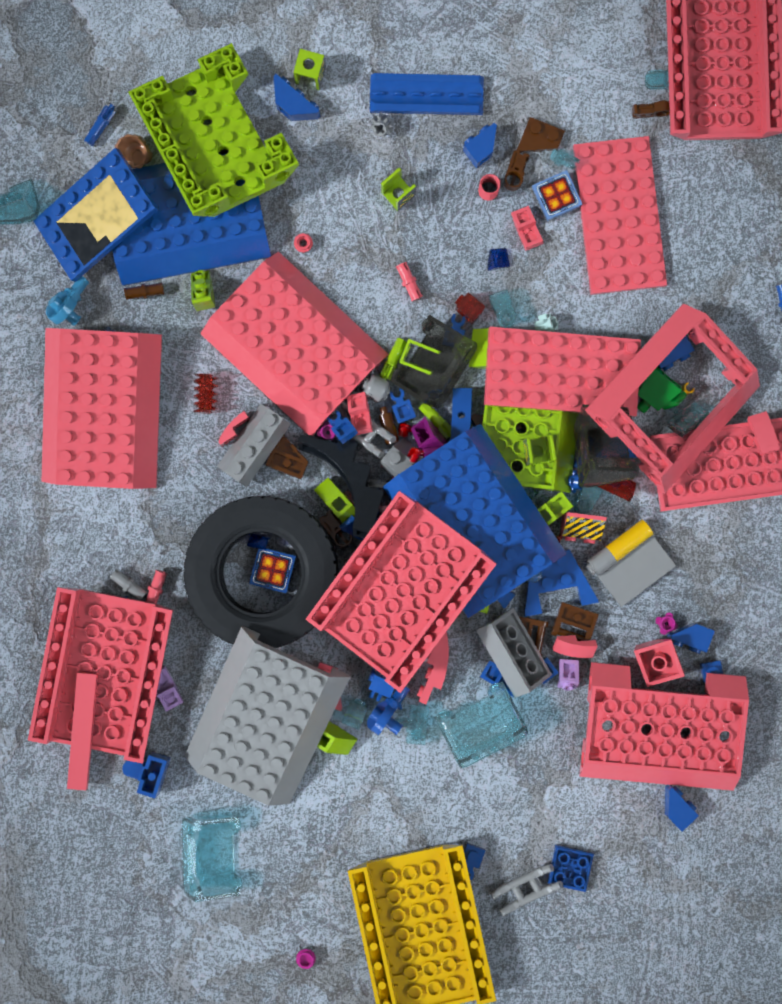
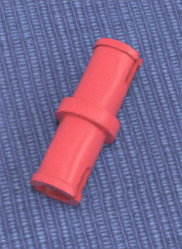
M407 262L397 265L396 269L402 278V285L406 287L411 301L413 302L423 297L415 282L417 279L413 277Z
M155 570L152 583L148 586L149 592L145 602L157 604L160 594L163 593L162 587L167 576L166 572Z

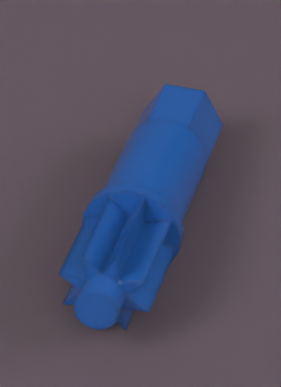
M105 105L99 116H97V120L84 139L90 146H94L115 115L114 105Z

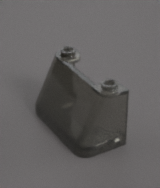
M429 314L422 323V332L426 336L421 343L442 350L441 354L419 346L410 362L434 371L433 374L429 375L409 366H401L394 370L390 381L422 403L434 408H440L448 399L475 354L477 343Z
M583 404L574 424V441L580 487L590 488L634 479L635 475L637 476L639 473V465L636 464L635 460L629 458L628 447L618 436L610 438L585 411L589 405ZM620 407L632 419V416L629 415L628 407Z

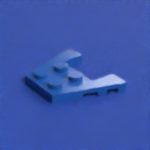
M570 549L565 550L567 554L528 579L524 610L525 617L542 614L539 599L540 593L577 586L581 606L599 603Z

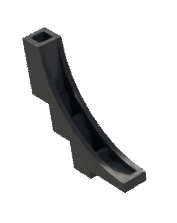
M300 435L298 440L299 450L313 454L328 463L345 481L352 495L355 507L353 536L365 538L378 520L384 491L374 486L367 487L371 475V466L364 462H355L358 452V441L351 438L342 444L340 440H338V443H334L332 440H321L312 435Z

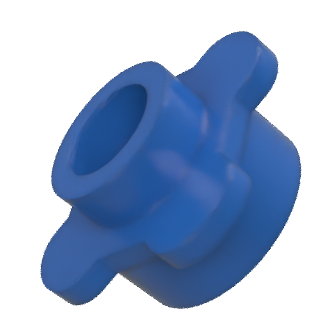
M574 470L573 475L568 478V486L572 488V493H575L576 489L581 490L583 487V475L577 474V470Z

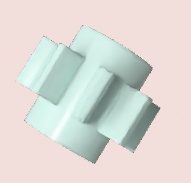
M550 313L539 315V321L535 322V330L554 332L559 326L556 317L551 316Z

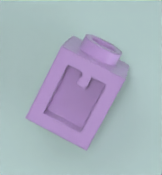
M560 659L557 687L567 691L576 689L579 684V660Z

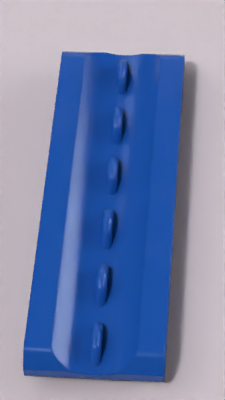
M374 73L370 76V113L483 115L484 77L480 75Z

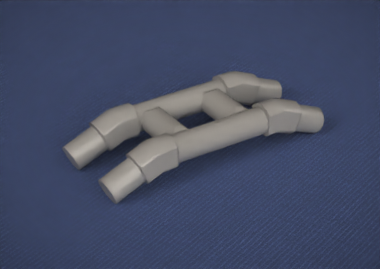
M345 400L341 407L348 411V404ZM333 415L331 419L335 420L337 417ZM371 420L373 432L368 433L365 437L357 435L352 438L378 458H383L384 452L373 445L371 441L377 433L391 443L396 441V436Z
M552 864L537 867L510 882L502 884L490 893L493 900H495L499 896L513 890L517 899L499 910L502 917L544 895L563 889L561 881L547 884L541 888L536 879L554 871ZM529 881L534 892L524 896L519 886Z

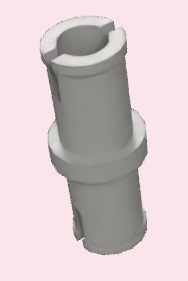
M118 569L110 576V579L121 586L124 592H129L140 601L148 592L136 584L133 578H128Z

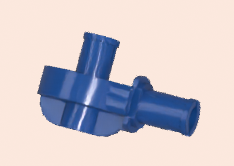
M405 687L401 693L396 690L392 697L386 698L385 701L377 704L367 720V726L372 732L379 736L384 727H386L395 735L398 734L403 724L393 719L392 715L396 709L402 710L401 703L410 689Z

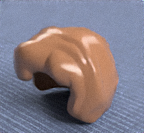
M136 134L124 135L114 146V148L121 151L131 168H142L144 164L151 162L153 153L148 145H146V140Z

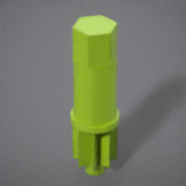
M401 338L396 339L379 375L383 379L391 380L407 342Z
M425 401L419 407L420 411L446 439L451 438V426L447 423V420H444Z

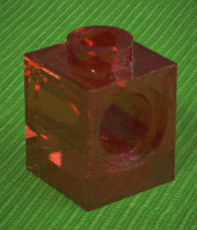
M469 292L465 296L462 294L455 302L457 305L455 311L462 317L465 316L466 320L471 324L485 310V306Z

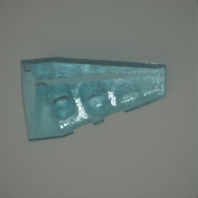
M32 179L13 185L9 188L10 192L0 196V225L21 224L26 221L32 222L37 218L40 205Z

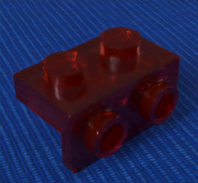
M601 467L594 479L595 486L629 502L633 498L636 482L604 467Z

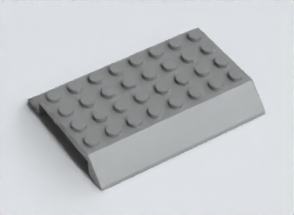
M242 626L185 753V757L198 774L268 806L290 804L351 675L336 668H332L330 673L258 641L260 633Z

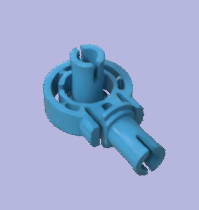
M82 276L71 288H65L64 291L58 292L53 296L46 308L47 318L56 325L66 319L72 326H75L80 321L81 316L73 310L77 302L81 301L80 294L89 284V281Z

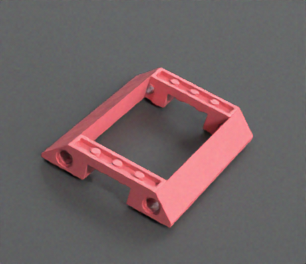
M682 304L592 401L585 411L610 438L618 436L641 460L638 467L664 494L760 387L758 370L706 313ZM688 334V337L695 345L703 342L726 366L721 373L736 386L726 394L668 459L620 407Z

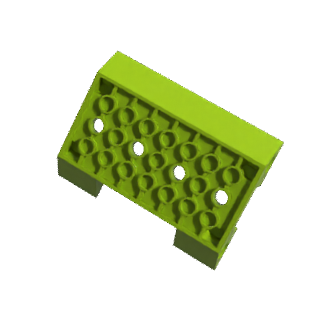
M232 43L197 59L200 66L199 69L172 82L167 83L164 77L160 76L128 91L193 216L215 217L284 184L299 166L282 132L265 140L264 146L235 94L249 74ZM190 90L196 91L192 96L187 95ZM205 120H212L210 125H203ZM223 149L229 151L226 155H220L219 152ZM238 180H245L244 185H235Z
M488 328L473 329L469 359L470 368L486 369ZM484 405L482 426L522 487L571 493V487L568 486V478L573 474L579 413ZM518 423L526 425L525 433L520 434L516 431ZM553 435L556 460L551 463L527 466L523 441L526 438L532 440ZM535 446L532 449V454L535 457H541L543 449L540 446ZM514 461H519L522 464L520 472L513 471L512 463Z

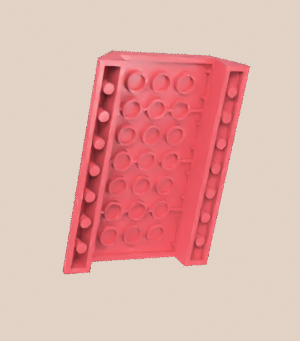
M666 0L670 135L683 140L762 139L781 134L782 0Z
M279 251L264 260L210 317L201 332V335L304 432L312 436L371 371L377 368L389 356L381 346Z
M46 328L41 482L55 485L126 489L157 488L162 334Z
M399 491L312 609L306 620L318 630H325L384 675L386 677L385 682L401 693L497 563L483 550L419 502Z
M57 587L28 741L43 744L53 741L71 745L77 673L98 674L91 749L123 755L124 760L143 764L173 610L155 603L85 589Z

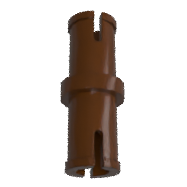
M144 283L141 286L124 288L126 300L142 297L143 299H148L149 296L164 295L163 283L145 285Z

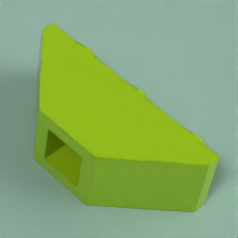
M198 270L191 274V301L196 311L216 308L209 270Z
M328 477L314 489L342 523L351 515L355 518V507Z
M329 721L317 747L326 753L348 755L357 738Z

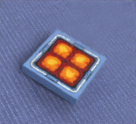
M567 170L532 185V189L547 221L583 205Z

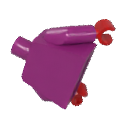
M426 417L417 424H413V426L402 423L398 429V434L402 437H407L409 431L412 432L420 448L412 447L407 455L411 457L410 462L416 463L420 456L424 458L448 443L443 434Z

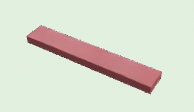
M77 673L67 789L85 791L88 789L98 674Z

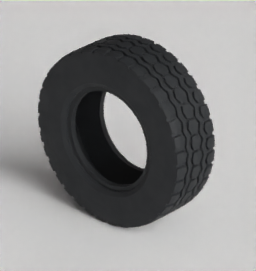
M251 496L227 503L215 510L213 514L211 513L201 523L187 548L183 577L190 606L201 623L215 636L234 645L241 627L244 626L260 633L258 641L273 648H279L299 640L315 627L306 618L337 577L339 570L338 559L332 540L322 524L302 507L284 499L270 496ZM270 532L282 537L294 548L300 560L302 574L299 588L292 600L276 611L255 612L244 608L233 599L225 584L224 565L228 553L239 540L253 533Z

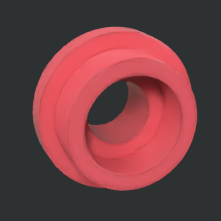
M301 233L295 237L294 247L297 251L306 253L311 250L313 241L308 234ZM306 241L307 245L301 246L300 242Z

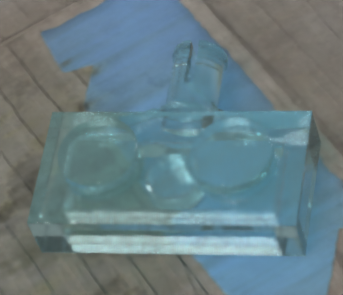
M692 402L689 406L682 409L677 406L669 408L668 410L676 415L668 422V428L683 437L708 416L709 411L696 402Z
M410 704L407 719L395 718L397 722L403 724L402 727H406L407 744L425 746L429 706Z

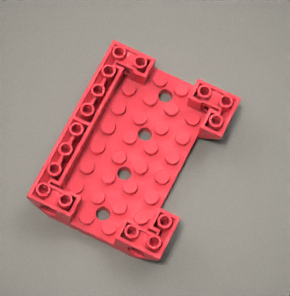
M591 662L587 701L589 702L586 738H583L579 776L734 791L741 777L749 706L746 676L706 673L704 692L708 695L631 688L630 665ZM605 721H612L611 729L604 730L602 728V724ZM650 724L651 731L647 734L642 733V726ZM683 728H690L689 736L682 737L680 735ZM728 731L729 738L725 741L720 740L721 732Z

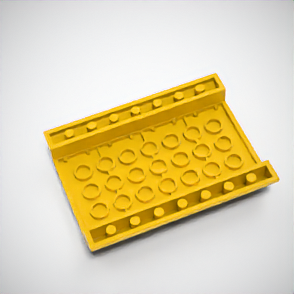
M438 845L366 861L347 870L376 1004H461L476 1000L477 1004H486L496 1001L463 845Z

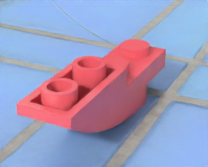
M447 632L427 657V663L433 666L432 668L428 667L424 676L427 681L424 686H420L417 693L419 702L427 704L433 687L441 690L445 680L449 658Z

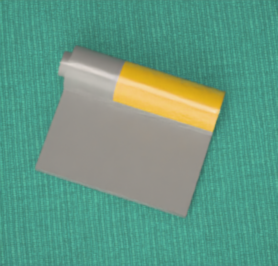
M641 519L589 558L586 568L592 575H597L620 607H622L676 565L654 538L648 524Z

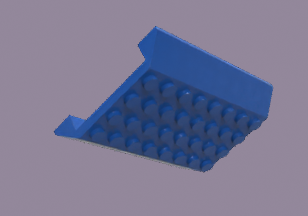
M229 151L219 152V154L226 155ZM166 163L132 169L159 210L112 250L122 286L271 257L259 196L215 217L193 216ZM238 180L235 185L242 186L245 184V180Z
M481 424L455 437L383 486L391 500L401 491L419 502L483 550L497 563L464 607L463 611L468 618L567 554Z

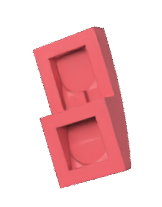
M529 206L511 212L525 251L542 245L543 239Z
M365 392L349 395L347 397L348 413L351 416V424L358 432L357 435L373 432L369 404Z
M245 411L235 417L225 428L218 441L221 446L238 437L235 429L250 420Z
M767 411L749 416L747 421L755 436L754 442L760 455L763 456L779 451L780 447Z
M575 635L557 636L553 645V651L571 657L593 658L598 645L596 640L577 641Z

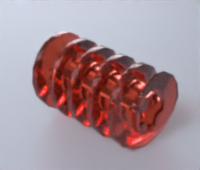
M194 374L200 378L194 380V383L199 385L194 387V391L199 392V394L194 395V398L199 401L195 402L193 406L199 409L194 410L193 413L212 414L213 411L218 410V408L212 406V404L218 402V400L213 399V396L218 395V392L213 391L214 388L218 387L217 384L213 383V381L218 380V377L211 374Z

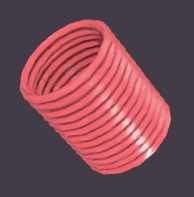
M486 174L481 178L478 193L482 199L490 201L497 197L501 186L499 178L494 174ZM490 182L496 186L497 190L489 193L482 188V185Z

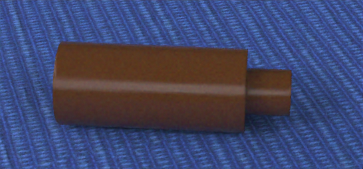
M387 406L379 408L381 415L378 417L381 427L396 436L394 443L385 439L386 445L398 443L399 438L392 412L388 413Z

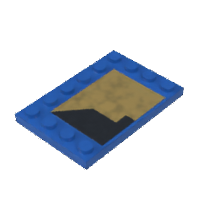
M114 148L34 220V223L70 280L76 282L159 209L121 151Z

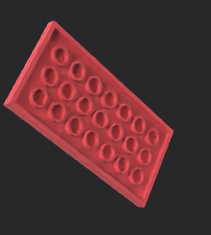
M649 136L574 144L573 153L578 195L583 204L580 207L590 295L666 287L667 280Z
M489 327L484 405L587 413L585 409L641 349V339ZM638 388L620 407L629 417L637 416Z
M782 418L770 419L780 450L763 456L760 455L754 442L755 436L748 422L725 425L666 493L663 494L657 487L660 512L782 495ZM694 430L652 435L649 438L670 459Z

